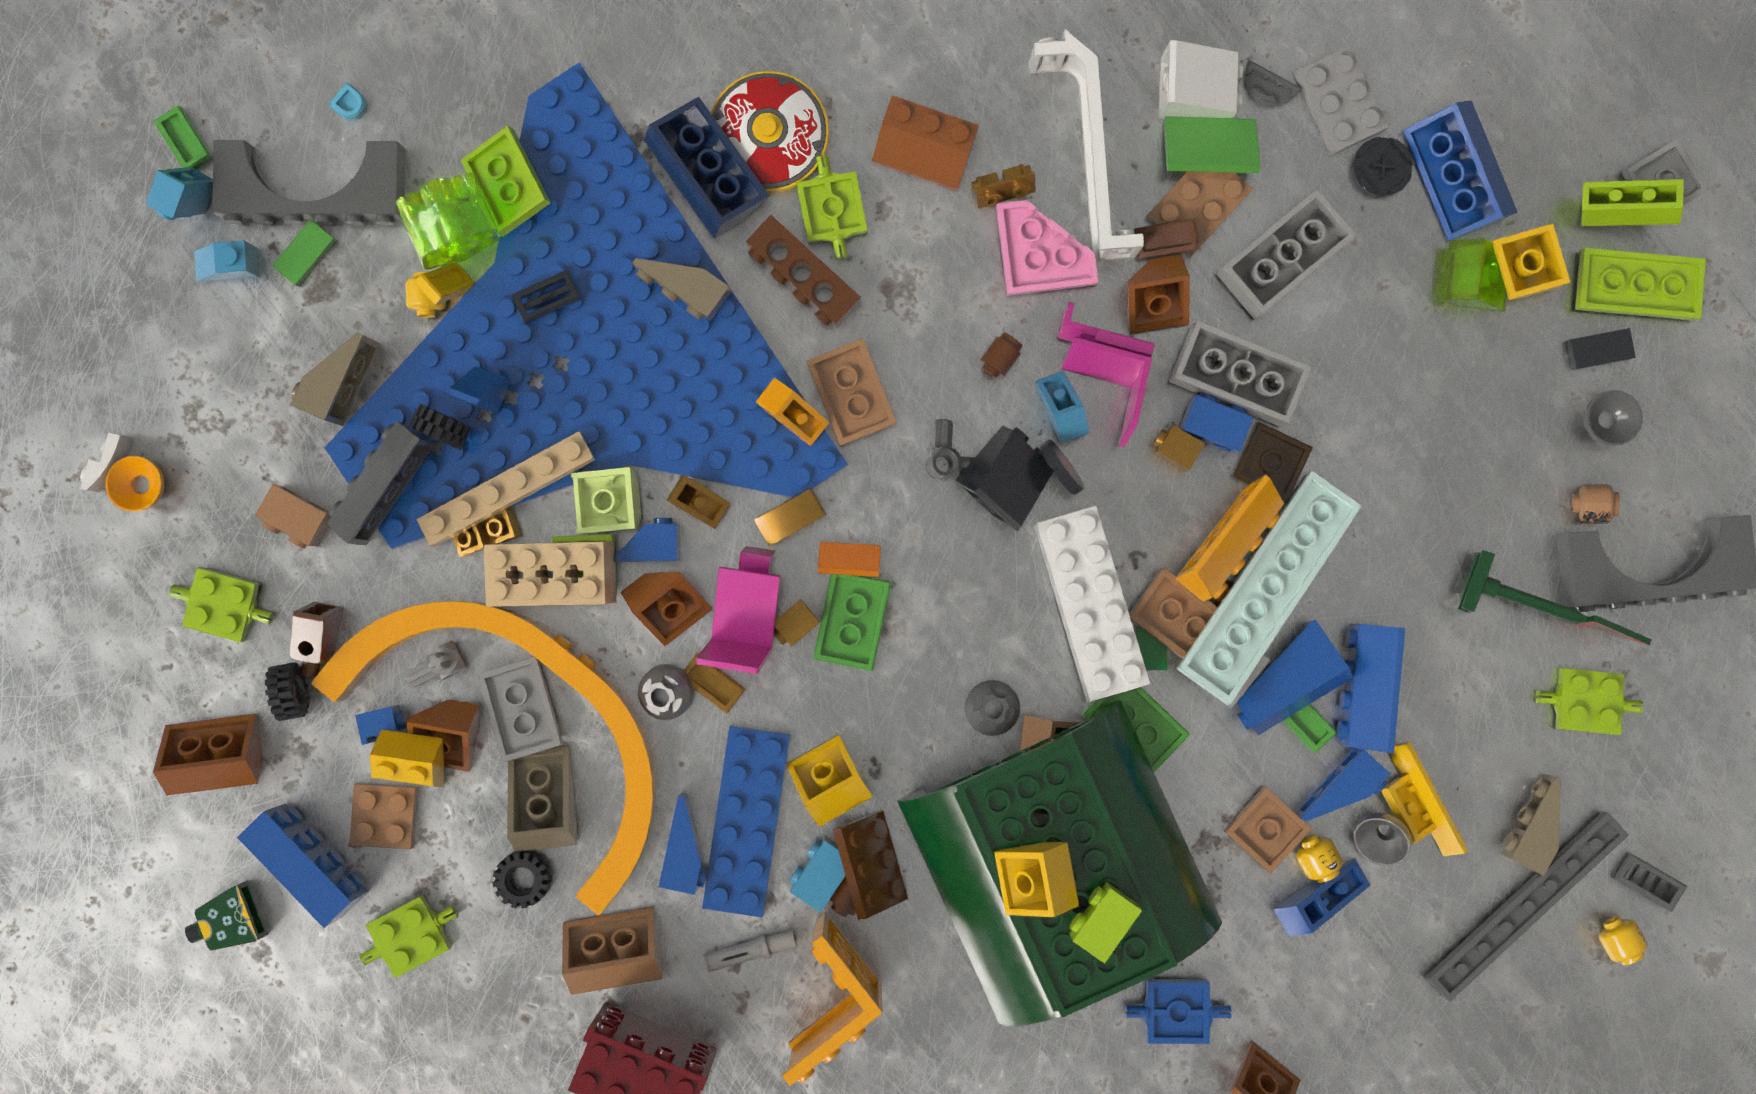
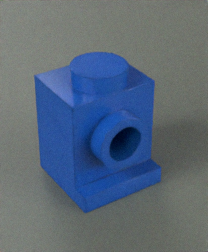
M400 705L355 715L362 745L376 742V735L378 738L381 730L397 731L407 728V716L405 711L400 709Z

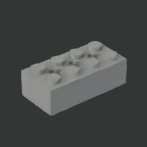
M1316 189L1225 264L1216 274L1255 320L1357 235L1322 193ZM1308 231L1313 235L1310 240L1305 236ZM1285 250L1290 254L1287 259H1284L1281 255ZM1262 269L1266 272L1263 279L1258 276V272Z
M1197 320L1190 326L1168 382L1200 395L1201 393L1213 395L1222 404L1227 406L1234 404L1247 410V414L1282 427L1291 421L1312 366ZM1209 357L1214 358L1213 363L1217 364L1212 369L1205 362ZM1239 368L1242 370L1241 375H1245V378L1238 380L1236 375H1234V371ZM1269 380V386H1272L1273 390L1266 391L1263 382Z

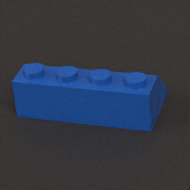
M1472 100L1456 102L1403 130L1448 241L1518 213Z
M1351 623V629L1347 630L1345 645L1349 648L1348 660H1345V663L1350 668L1354 678L1346 682L1345 690H1342L1340 694V708H1343L1342 721H1339L1337 725V738L1340 739L1341 745L1394 753L1405 628Z

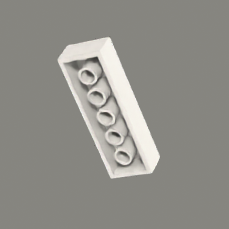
M1093 506L1036 523L1034 528L1086 701L1091 702L1149 685L1150 681L1097 507Z

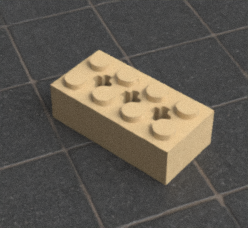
M615 541L484 545L486 607L616 603ZM577 570H583V577L576 575ZM548 571H553V578L548 577ZM519 572H523L522 579L519 578Z

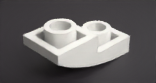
M108 433L100 448L101 461L88 459L87 465L83 467L80 475L82 482L80 489L100 492L105 488L109 469L115 462L127 456L133 438Z

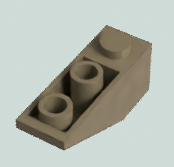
M635 258L632 262L638 270L635 274L649 285L653 281L663 288L661 293L674 303L678 299L688 305L686 311L700 321L705 317L711 322L732 292L728 285L703 268Z
M1543 774L1542 778L1537 779L1531 790L1532 796L1528 804L1524 805L1518 812V822L1514 830L1509 832L1504 838L1503 850L1501 852L1507 858L1542 876L1546 874L1559 849L1561 780L1547 774Z

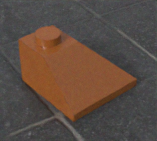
M1181 254L1150 259L1127 281L1129 334L1189 325L1190 274Z
M681 572L644 573L620 592L632 613L664 646L713 610Z
M446 700L408 717L407 733L443 738L444 767L470 772L480 725L479 705Z
M1251 1042L1231 1091L1232 1094H1296L1301 1080L1256 1043Z

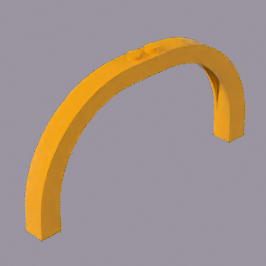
M466 601L432 602L393 612L360 630L343 644L311 682L314 687L334 703L344 701L367 671L389 650L400 643L432 630L460 627L490 632L519 645L577 690L595 707L610 728L618 745L623 762L626 790L623 816L615 841L602 863L575 896L599 916L624 886L645 850L655 815L656 774L647 736L637 715L619 690L594 668L597 665L596 662L584 653L580 656L570 649L573 644L561 634L555 637L536 622L518 613L498 606L486 607L484 603Z

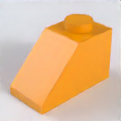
M776 378L771 381L756 400L759 406L809 446H812L830 423L795 391Z

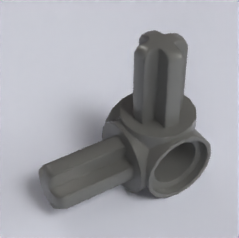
M937 419L935 421L934 447L929 448V457L926 461L927 472L936 479H957L958 475L975 458L960 456L959 452L952 448L953 422L949 419ZM938 456L944 457L947 460L948 470L946 472L940 471L937 468L936 460Z

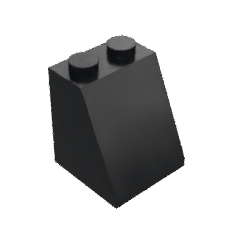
M1002 426L957 477L955 482L994 518L1018 531L1054 470L1048 466L1040 448L1035 447L1033 449L1026 443L1029 437L1017 427L1012 430Z

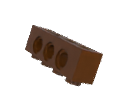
M772 215L747 239L746 243L750 249L747 252L748 255L759 265L765 262L772 269L770 275L782 286L785 283L789 284L795 290L792 295L804 306L808 303L817 310L814 315L827 327L832 324L838 328L861 303V297ZM777 247H783L788 251V254L783 260H775L771 257L772 251ZM804 267L811 272L807 280L798 281L793 277L794 272L798 268ZM821 288H828L833 292V296L829 301L822 302L816 298L817 291Z

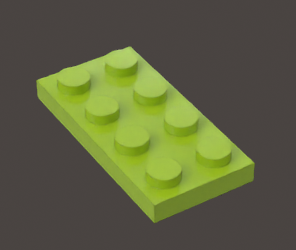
M1583 248L1580 250L1575 310L1699 320L1702 318L1706 258Z

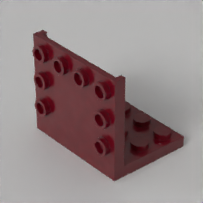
M605 1002L585 1033L583 1041L587 1045L568 1091L575 1094H699L700 1091H703L718 1049Z

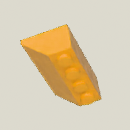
M1265 474L1243 489L1175 579L1203 602L1213 597L1217 599L1228 586L1225 581L1229 575H1236L1246 562L1242 558L1248 551L1253 552L1263 541V537L1260 535L1265 528H1272L1279 520L1281 514L1278 511L1284 505V502L1271 478Z

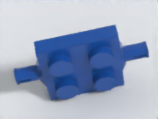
M1147 979L1144 1005H1125L1126 1018H1144L1146 1023V1041L1148 1044H1210V1027L1213 1018L1231 1019L1232 1017L1230 1005L1213 1006L1210 999V982L1208 979Z

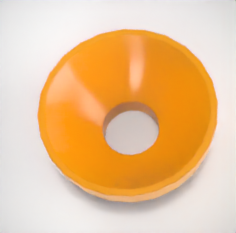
M128 456L115 462L109 469L105 481L106 493L112 503L120 509L131 512L144 511L153 507L162 497L165 484L159 467L149 459L140 456ZM140 476H145L150 484L148 491L143 494L137 493L134 488L135 480Z

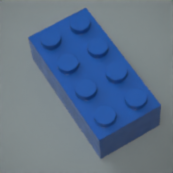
M282 804L265 810L237 838L323 928L342 918L369 892L365 887L363 878L356 872H350L344 866L342 856L335 850H329L322 843L323 838L320 833L314 828H308L301 821L302 816L297 809L290 805Z

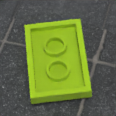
M509 126L503 128L461 159L496 233L502 237L551 203L514 129Z

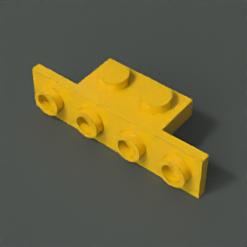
M1411 742L1395 744L1394 753H1389L1400 776L1388 783L1381 791L1395 818L1406 825L1411 834L1412 843H1418L1431 833L1443 856L1465 854L1468 849L1462 840V836L1455 827L1446 806L1439 797Z

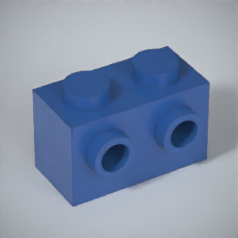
M1201 393V396H1193L1190 399L1179 428L1212 446L1233 454L1240 452L1254 417L1247 415V410L1234 404H1230L1227 407L1219 404V399L1213 395Z

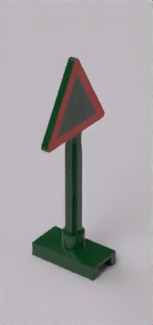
M1485 550L1477 553L1457 608L1458 610L1472 613L1475 611L1482 594L1493 598L1499 596L1570 622H1578L1577 625L1649 646L1652 641L1650 638L1599 616L1588 617L1573 608L1501 584L1500 580L1489 577L1495 554Z

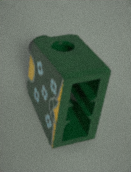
M248 880L231 887L195 909L194 914L197 922L185 927V935L190 943L204 939L210 951L255 942L268 935Z

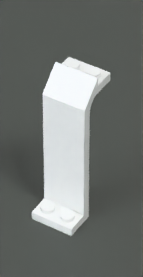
M1064 28L1060 41H1057L1056 38H1043L1039 40V43H1034L1029 60L1030 73L1064 71L1076 78L1080 91L1092 251L1095 253L1096 261L1135 258L1144 247L1143 234H1134V230H1121L1116 232V236H1112L1098 57Z

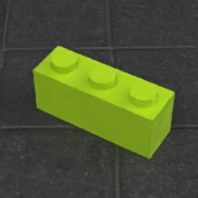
M1684 179L1583 182L1581 226L1680 224L1683 211Z

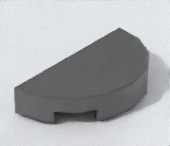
M1248 60L1243 73L1244 86L1249 95L1260 104L1269 107L1282 106L1292 101L1302 89L1251 60Z

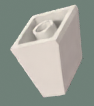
M1170 40L1160 58L1158 118L1165 119V116L1233 118L1237 111L1241 110L1242 93H1237L1238 81H1241L1243 74V64L1238 62V52Z

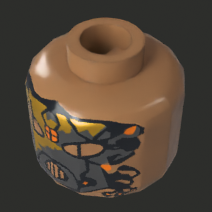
M1584 484L1580 487L1578 495H1572V513H1578L1579 520L1585 524H1608L1614 516L1619 515V492H1614L1613 487L1608 484Z

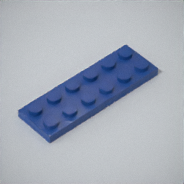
M729 726L702 909L763 918L790 734Z

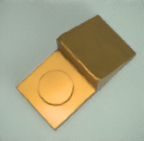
M684 474L681 475L667 498L668 502L714 529L730 505V502Z

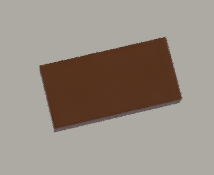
M1196 218L1134 228V233L1143 234L1144 247L1138 253V259L1200 249Z

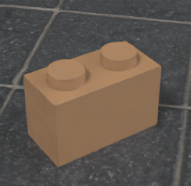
M272 484L255 514V517L264 521L262 524L264 528L276 534H279L280 531L290 536L288 541L304 549L306 546H319L329 528L327 523L331 518L329 516L330 511L292 490L276 484Z

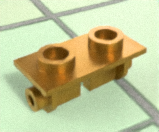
M1020 164L1002 170L1004 180L1001 181L998 178L997 172L976 177V181L971 182L974 194H976L978 209L985 206H994L1002 201L1016 197L1021 198L1029 193L1036 192L1034 171L1032 172L1030 165L1024 166Z

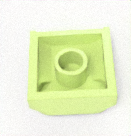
M625 467L571 473L574 484L577 519L576 534L639 529L641 505L639 482L634 468Z

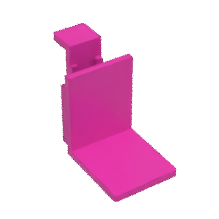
M1068 302L1058 338L1071 341L1072 343L1064 359L1062 369L1131 387L1119 446L1125 447L1139 421L1155 344L1071 321V316L1075 303Z
M745 546L740 552L738 569L719 567L712 636L697 656L696 664L754 674L760 672L772 653L781 578L780 575L769 574L771 560L775 554L774 550Z

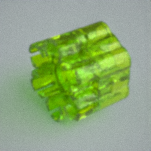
M465 173V180H463L461 174L452 177L450 180L448 178L430 180L426 182V185H422L418 189L419 192L407 194L408 202H405L402 197L396 201L399 215L423 269H432L465 261L499 241L498 229L473 173Z

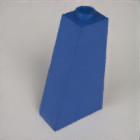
M1316 619L1307 625L1237 701L1238 706L1242 710L1237 715L1247 730L1253 727L1259 736L1354 678L1350 668Z

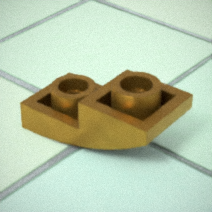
M809 488L786 500L783 504L758 516L754 521L770 546L825 516L826 512L812 488Z
M508 507L452 538L459 557H464L484 550V545L500 544L521 536L512 507Z

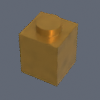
M1172 425L1167 431L1162 429L1153 443L1157 446L1153 454L1186 472L1193 466L1205 443Z
M800 599L776 619L774 635L782 645L788 642L792 647L821 622Z

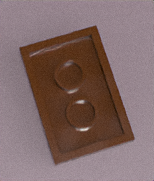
M884 811L873 812L833 829L858 920L867 919L908 899Z

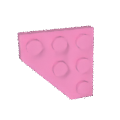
M1027 200L996 204L1007 296L1098 284L1095 253L1087 246L1080 244L1070 236L1069 232L1052 219L1044 216Z

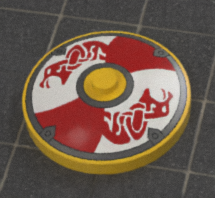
M761 71L745 75L731 83L720 94L711 110L712 116L768 194L782 193L796 188L797 182L807 181L817 171L816 157L821 156L823 161V155L826 154L829 141V126L825 109L815 92L794 76L776 71Z

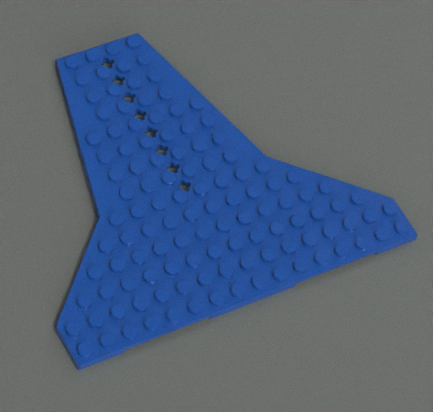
M580 62L529 95L519 140L551 203L504 237H499L494 264L324 447L349 484L353 477L356 475L360 476L366 467L364 461L369 453L374 449L377 450L383 442L381 437L385 429L390 424L394 425L396 421L409 426L419 404H423L472 428L461 450L442 442L443 446L440 447V455L437 456L435 453L428 454L381 523L378 530L391 549H397L426 538L416 519L579 431L586 440L595 461L572 473L624 468L631 465L676 475L684 474L691 478L792 498L809 488H815L848 466L825 429L812 446H809L756 403V400L774 378L795 391L801 398L803 396L733 291L711 322L705 317L700 321L686 311L688 305L678 299L674 303L661 293L663 288L654 281L649 285L635 275L638 270L632 262L635 258L703 268L728 285ZM569 270L582 300L528 324L524 323L512 294ZM566 280L522 299L523 304L567 285ZM571 291L527 310V313L529 314L572 293ZM558 357L563 359L569 358L570 362L567 363V371L555 369L554 366L557 364L556 359ZM486 364L503 370V377L511 380L507 391H518L519 393L516 397L518 403L516 405L510 402L505 404L503 400L498 415L491 413L492 420L490 422H487L485 419L480 421L481 408L447 394L449 387L472 368L477 366L485 369ZM534 373L538 376L544 375V379L541 381L543 386L539 389L536 386L530 387L529 384ZM414 429L415 431H417L418 433H420L421 435H423L424 437H426V438H427L428 440H430L431 442H432V441H434V442H436V443L440 442L439 440H436V439H434L433 437H430V436H428V435H426V434H424V433H422V432H420V431ZM569 474L510 507H515L574 485L573 478Z

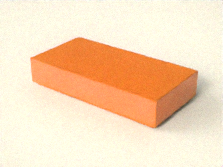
M820 542L818 573L879 577L881 545Z

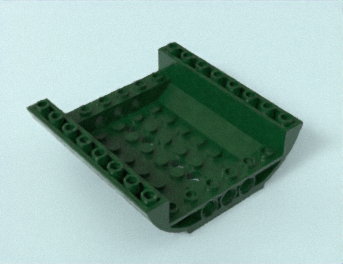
M1121 699L1093 711L1094 717L933 791L927 793L924 788L897 800L999 1024L1006 1026L1030 1025L1070 1015L1178 966L1179 962L1195 953L1213 938L1222 924L1218 911ZM1041 808L1048 812L1049 818L1045 824L1035 825L1032 823L1031 814L1034 810ZM1052 837L1058 838L1061 842L1068 843L1077 896H1085L1089 900L1090 895L1098 886L1102 888L1108 882L1138 903L1142 912L1104 964L1072 941L1069 934L1071 929L1069 927L1079 912L1071 909L1056 917L1006 915L994 852L1046 842V840Z

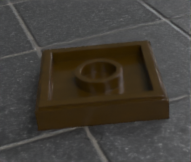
M1258 421L1253 427L1231 477L1249 485L1266 474L1271 478L1283 502L1286 503L1295 488L1313 447Z

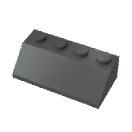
M396 421L394 425L390 424L385 429L381 437L383 442L377 450L374 449L369 453L364 461L366 467L360 476L356 475L347 486V491L349 492L343 501H338L332 507L329 513L331 518L327 525L348 544L367 546L435 445L402 422Z

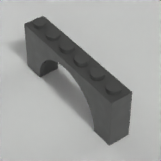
M213 140L212 213L222 218L223 222L229 224H242L243 219H254V222L258 224H273V220H284L287 224L299 225L303 224V220L311 219L315 220V223L322 225H332L334 220H345L346 224L363 225L364 220H376V224L394 225L395 221H404L405 148L398 141H367L363 162L354 178L344 188L323 199L296 201L277 195L266 184L256 163L255 147L245 140Z
M1751 515L1706 519L1704 544L1695 562L1677 578L1658 585H1649L1635 581L1618 570L1606 555L1598 530L1556 534L1564 606L1575 607L1579 612L1595 611V605L1606 604V609L1626 608L1625 602L1636 601V606L1656 605V599L1666 598L1667 603L1686 602V596L1696 595L1697 600L1717 598V592H1727V597L1747 595V589H1756V555Z

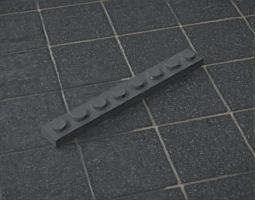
M1602 811L1555 855L1544 876L1536 873L1439 963L1426 978L1446 1000L1451 1002L1626 839L1629 834L1609 812Z

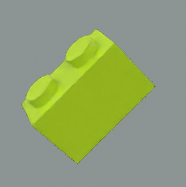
M1108 882L1102 888L1098 886L1092 892L1088 900L1090 903L1084 914L1079 912L1069 927L1071 929L1069 934L1072 941L1104 964L1142 912L1138 903Z

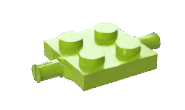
M823 155L825 167H823L821 156H818L816 160L819 175L811 180L796 183L808 244L823 241L833 242L835 259H841L839 247H841L842 256L845 259L848 257L845 240L854 235L868 233L856 171L843 174L831 173L829 156Z
M205 567L196 568L193 583L189 589L175 584L169 589L171 590L169 597L186 601L183 627L239 643L245 641L248 628L253 620L270 625L273 621L272 617H274V612L257 608L256 596L260 583Z
M1559 668L1558 685L1555 691L1537 690L1535 696L1547 697L1535 698L1536 703L1554 704L1556 729L1621 735L1624 711L1641 714L1643 708L1632 706H1644L1641 700L1625 699L1623 693L1624 674Z
M420 894L369 921L365 926L374 940L375 947L359 954L360 961L363 960L362 964L366 966L374 960L381 958L386 962L394 978H397L443 954L452 947L444 933L443 924L459 916L458 912L455 911L456 908L452 905L437 914L428 905L424 895Z

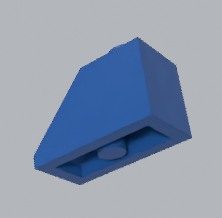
M653 518L654 524H645L615 555V561H680V524L672 523V518Z

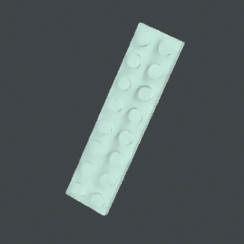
M1310 471L1282 511L1279 520L1269 530L1177 667V670L1226 705H1230L1362 505L1315 472Z

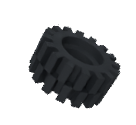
M419 404L409 425L459 450L462 449L472 429L423 404Z
M297 662L268 667V672L265 674L267 678L265 680V686H267L265 694L268 695L269 700H267L268 706H271L270 711L272 715L274 714V718L278 721L305 717L308 714L310 705L307 699L310 697L307 692L308 684L305 683L306 677L300 675L301 666Z
M529 850L515 851L499 862L496 866L498 868L493 874L495 881L492 883L493 888H497L496 896L503 898L502 903L505 905L510 903L512 908L521 906V909H524L530 905H535L545 896L551 887L549 884L552 882V876L549 873L551 867L545 864L547 860L544 857L540 858L538 856L539 853L535 851L533 853H530ZM524 867L532 872L534 883L530 889L519 890L514 887L511 876L515 869Z

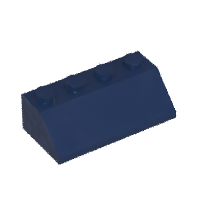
M700 97L693 99L649 124L644 138L645 143L713 238L738 225L769 198L770 195Z

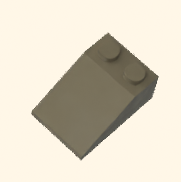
M357 332L304 375L301 382L296 383L291 393L293 400L290 405L324 421L343 426L380 343Z
M569 746L554 747L508 762L507 839L516 852L577 845V816Z

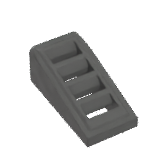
M1630 852L1614 876L1615 880L1669 912L1674 910L1688 887ZM1633 863L1638 864L1639 867L1632 879H1626L1625 876ZM1646 869L1650 874L1642 887L1636 884ZM1658 876L1661 880L1653 893L1648 892L1647 890L1655 877ZM1668 882L1672 886L1662 900L1658 897Z

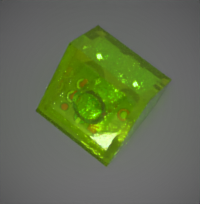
M1485 238L1449 240V247L1445 254V280L1441 287L1443 301L1457 307L1505 311L1507 292L1492 242Z

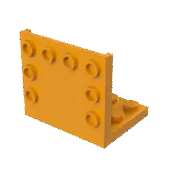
M826 912L816 919L812 939L814 948L811 951L822 965L827 962L834 972L831 975L834 982L842 991L847 988L850 994L788 1042L792 1050L788 1070L782 1074V1077L789 1086L797 1080L801 1084L810 1078L815 1072L813 1068L821 1061L828 1063L834 1059L841 1051L839 1049L840 1046L848 1040L851 1043L858 1040L866 1032L864 1027L883 1013L882 983Z

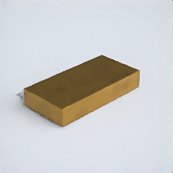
M696 653L683 671L690 678L693 689L728 714L746 689L719 668L696 664V659L699 653Z

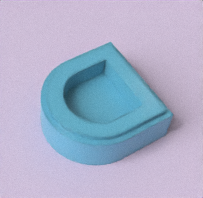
M346 82L328 103V106L346 120H357L365 114L367 102L357 89Z

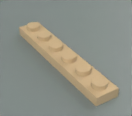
M579 431L416 520L429 545L434 548L595 461V458L582 433Z

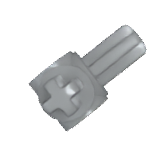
M449 641L429 651L426 656L427 661L406 671L404 678L410 688H415L434 677H437L439 680L447 679L466 669V666L454 642Z

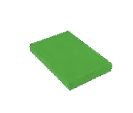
M1165 116L1164 135L1167 171L1259 173L1261 166L1256 119Z
M831 574L813 659L873 671L891 582L866 576Z
M1142 687L1094 700L1081 714L1086 720L1094 717L1093 711L1121 699L1154 772L1190 735Z

